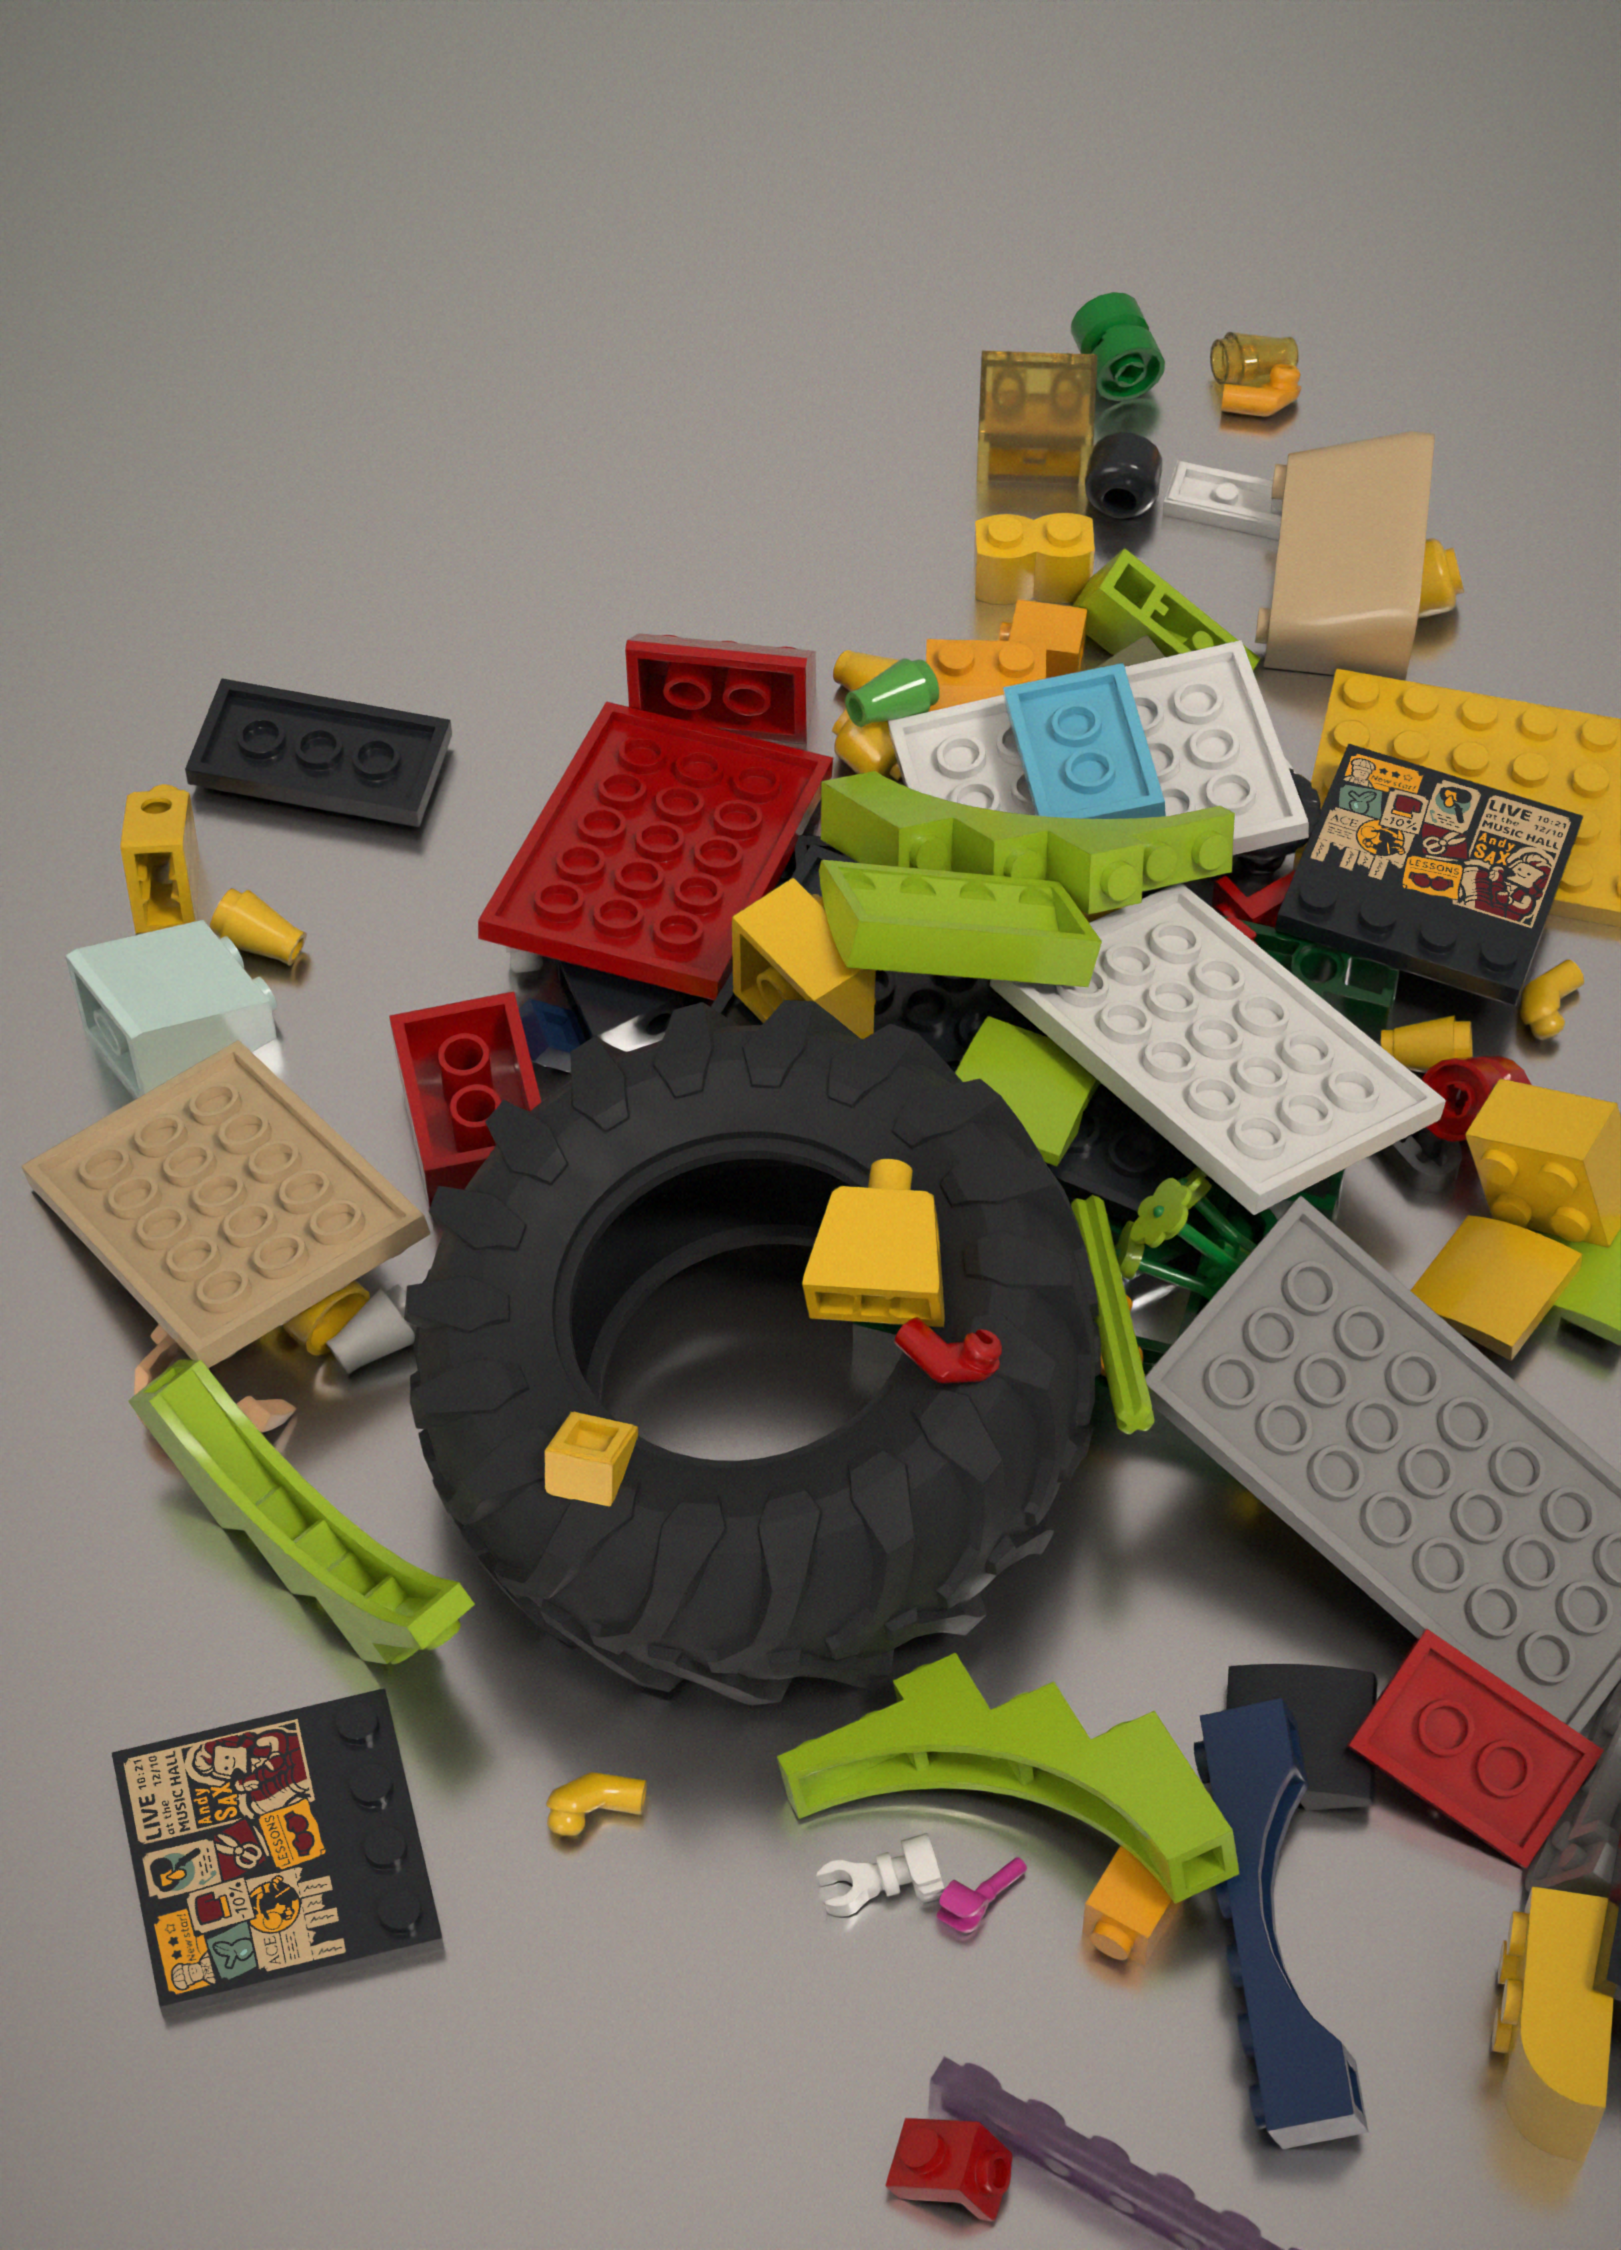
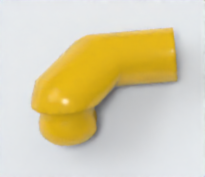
M1566 959L1532 980L1522 991L1521 1018L1525 1025L1530 1024L1533 1036L1539 1040L1548 1039L1564 1029L1565 1020L1557 1010L1560 1008V999L1584 985L1582 971L1570 959Z
M589 1772L562 1785L551 1792L546 1802V1806L550 1808V1813L547 1817L548 1828L557 1834L577 1835L585 1826V1813L597 1808L642 1815L647 1794V1780Z

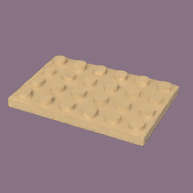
M239 1040L21 1165L28 1184L188 1356L194 1360H202L208 1369L220 1361L233 1356L238 1350L276 1327L286 1324L293 1317L334 1292L344 1289L352 1281L390 1258L400 1255L407 1248L431 1234L424 1214Z

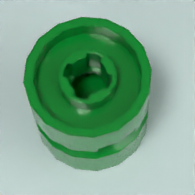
M1107 293L1088 301L1076 312L1071 322V334L1101 396L1109 400L1125 401L1148 392L1159 382L1165 371V360L1152 333L1149 331V326L1135 298L1126 293Z

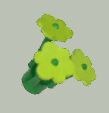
M1197 1166L1185 1178H1181L1178 1181L1174 1178H1168L1163 1181L1153 1196H1149L1141 1202L1138 1208V1215L1140 1217L1135 1223L1132 1221L1126 1223L1115 1246V1251L1122 1278L1131 1280L1138 1270L1196 1292L1210 1301L1257 1245L1239 1233L1206 1198L1205 1194L1212 1185L1205 1178L1207 1174ZM1195 1206L1226 1241L1220 1240L1215 1244L1186 1223L1188 1209ZM1175 1235L1180 1236L1205 1255L1200 1272L1207 1278L1203 1280L1143 1257L1144 1243L1151 1248H1156L1164 1240L1173 1238Z

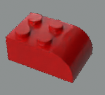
M514 991L389 1016L404 1099L429 1209L438 1186L465 1190L468 1183L493 1151L496 1143L485 1121L503 1100L528 1111H531L541 1103Z

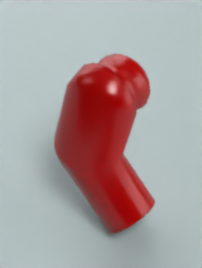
M916 1317L906 1322L900 1328L894 1340L895 1344L926 1374L941 1384L981 1382L999 1369V1358L1002 1353L1001 1341L995 1334L987 1330L978 1329L976 1333L967 1334L964 1342L946 1343L924 1321Z

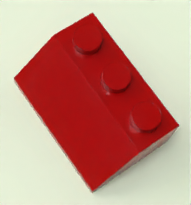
M641 633L627 640L625 655L629 707L757 739L807 744L816 693V651L787 646L772 647L742 644L734 641H712L681 638L674 635L661 636Z

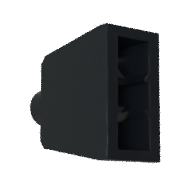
M555 959L558 986L568 1009L575 1012L586 1041L596 1036L626 1052L661 1041L664 1038L673 1010L684 1007L683 994H687L685 992Z

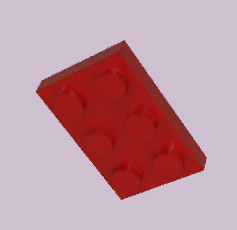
M1429 1629L1422 1631L1346 1745V1747L1521 1868L1528 1867L1604 1752L1602 1748Z

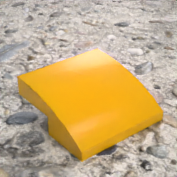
M1468 1215L1410 1291L1459 1334L1465 1335L1512 1361L1580 1270L1582 1254L1562 1243L1523 1227L1491 1218Z

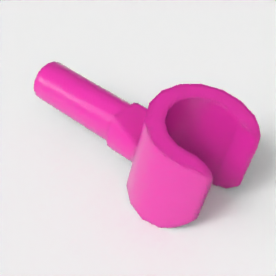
M1015 1857L989 1879L983 1881L975 1891L955 1879L952 1880L939 1899V1904L942 1907L937 1912L936 1917L960 1932L971 1933L980 1923L988 1904L996 1898V1895L1027 1871L1026 1864L1019 1857Z

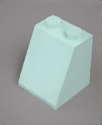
M204 920L78 948L65 955L84 1030L138 1098L238 1040L252 1052L277 1038L272 1011L277 1009V1002L269 986L259 976L253 980L243 969L242 957L234 943L227 936L219 939Z

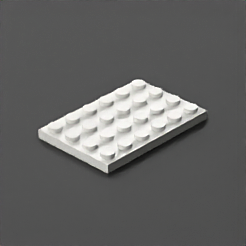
M1242 640L1125 667L1165 800L1166 816L1215 806H1222L1235 813L1233 855L1309 838L1308 819ZM1004 695L888 721L889 733L904 786L924 794L965 805L1036 816L1005 706Z
M1182 883L1174 884L1142 899V903L1125 906L1089 923L1102 941L1089 987L990 980L989 986L1253 1215L1440 1120L1446 1100Z

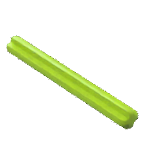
M1094 1195L1090 1196L1087 1200L1077 1198L1072 1202L1071 1207L1080 1228L1096 1286L1099 1316L1094 1318V1322L1099 1327L1101 1355L1118 1429L1129 1435L1137 1429L1147 1431L1151 1428L1155 1419L1104 1201Z

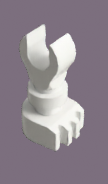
M928 1833L901 1840L904 1855L891 1858L890 1853L886 1852L876 1855L877 1863L874 1864L834 1860L823 1865L816 1875L819 1887L834 1884L838 1881H847L852 1884V1888L847 1894L823 1901L826 1912L837 1917L850 1916L856 1913L869 1899L876 1897L881 1891L885 1890L887 1897L901 1893L899 1886L911 1882L913 1883L917 1898L922 1903L940 1899L945 1889Z

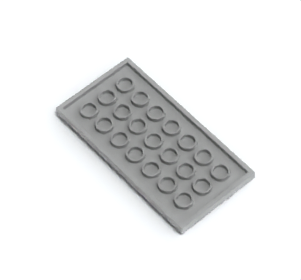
M1300 1196L1146 1374L1145 1378L1152 1406L1418 1638L1423 1630L1429 1629L1580 1733L1621 1679V1474L1307 1200Z

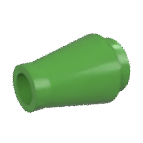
M903 658L861 688L849 692L845 698L847 713L852 722L858 727L926 713L929 711L930 706L935 705L939 700V685L933 670L925 661L921 659L911 661L910 659Z

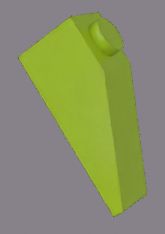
M1125 548L1089 579L1072 606L1087 609L1086 634L1112 655L1117 654L1148 635L1165 657L1239 641ZM1243 644L1252 670H1254L1261 658Z

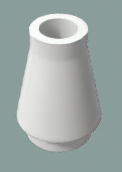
M399 1284L387 1292L380 1288L342 1330L326 1342L328 1348L348 1375L365 1364L414 1344L417 1326L404 1319L406 1292Z

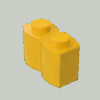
M1055 513L1033 520L1020 515L999 514L975 521L973 566L975 599L998 605L1016 604L1017 599L1030 600L1032 598L1050 603L1075 602L1089 579L1093 576L1095 546L1092 518L1074 513Z

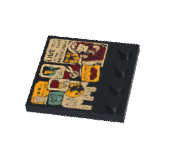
M1348 744L1322 806L1319 822L1314 826V830L1310 835L1278 912L1275 930L1516 1006L1576 842L1583 816Z
M385 1688L112 1752L159 2007L163 2018L445 1950Z

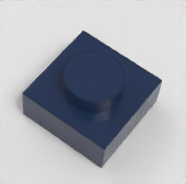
M529 998L519 1008V1013L532 1061L545 1067L549 1066L571 1073L570 1052L587 1042L575 1012Z

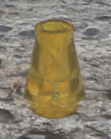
M1228 332L1223 339H1216L1210 351L1212 374L1220 385L1225 383L1242 386L1270 377L1271 369L1276 364H1289L1297 367L1299 358L1298 347L1292 337L1278 338Z

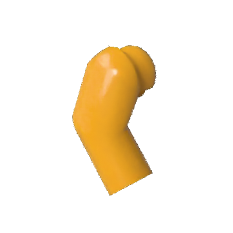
M1276 364L1271 369L1270 382L1260 387L1225 383L1221 412L1261 417L1275 414L1297 400L1302 389L1298 385L1301 376L1299 369L1289 364Z

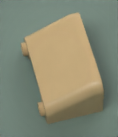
M1409 431L1288 454L1287 465L1275 464L1271 499L1282 500V515L1271 609L1259 607L1255 643L1266 644L1264 667L1335 675L1337 668L1406 681L1420 605L1435 443L1434 433Z

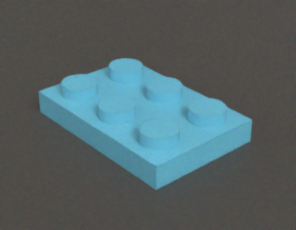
M1123 663L1003 687L1005 706L1036 816L1085 819H1127L1166 816L1165 800Z

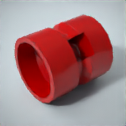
M1501 1056L1441 1060L1430 1067L1421 1079L1446 1100L1440 1120L1426 1128L1438 1138L1447 1141H1467L1466 1132L1499 1079L1531 1085L1525 1071L1511 1059Z

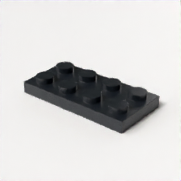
M221 678L185 768L187 782L189 785L419 827L452 737L451 720Z

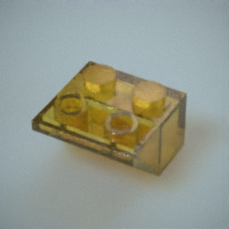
M982 350L977 481L1085 485L1088 460L1093 452L1097 379L1096 354Z

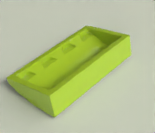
M821 860L819 878L824 908L834 942L843 962L848 968L1089 987L1102 941L1059 881Z

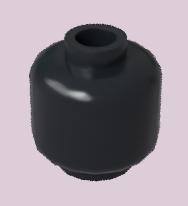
M1127 432L1106 435L1096 442L1089 455L1085 477V493L1090 503L1100 512L1114 518H1130L1142 515L1152 508L1159 495L1162 476V456L1157 446L1143 436Z

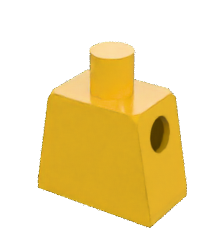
M162 784L153 787L150 791L133 792L127 795L120 850L135 933H147L197 921L199 847L190 793L185 790H179L172 785ZM169 864L168 880H172L171 884H161L153 878L154 871L159 866Z
M894 1159L877 1160L871 1165L868 1188L841 1186L832 1192L803 1276L802 1285L809 1318L905 1324L909 1320L918 1317L928 1326L944 1327L945 1315L940 1241L934 1195L927 1191L910 1190L913 1170L908 1164Z

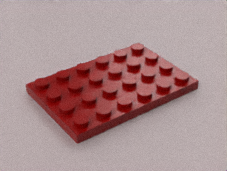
M606 701L479 917L478 939L715 1000L733 971L732 917L775 889L794 851L799 836L803 834L821 799L822 781L830 780L832 777L833 757Z

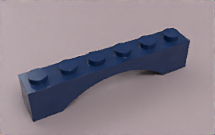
M1282 1698L1200 1715L1203 1740L1194 1742L1197 1770L1203 1784L1211 1783L1213 1801L1233 1830L1240 1873L1215 1886L1223 1917L1225 1919L1233 1918L1236 1943L1226 1946V1954L1230 1975L1235 1987L1244 1986L1248 2012L1238 2014V2029L1246 2057H1255L1259 2083L1249 2086L1250 2104L1258 2129L1267 2128V2132L1282 2149L1369 2133L1356 2060L1343 2043L1315 2020L1303 2005L1286 1971L1276 1934L1274 1887L1279 1852L1291 1817L1308 1788L1297 1720Z

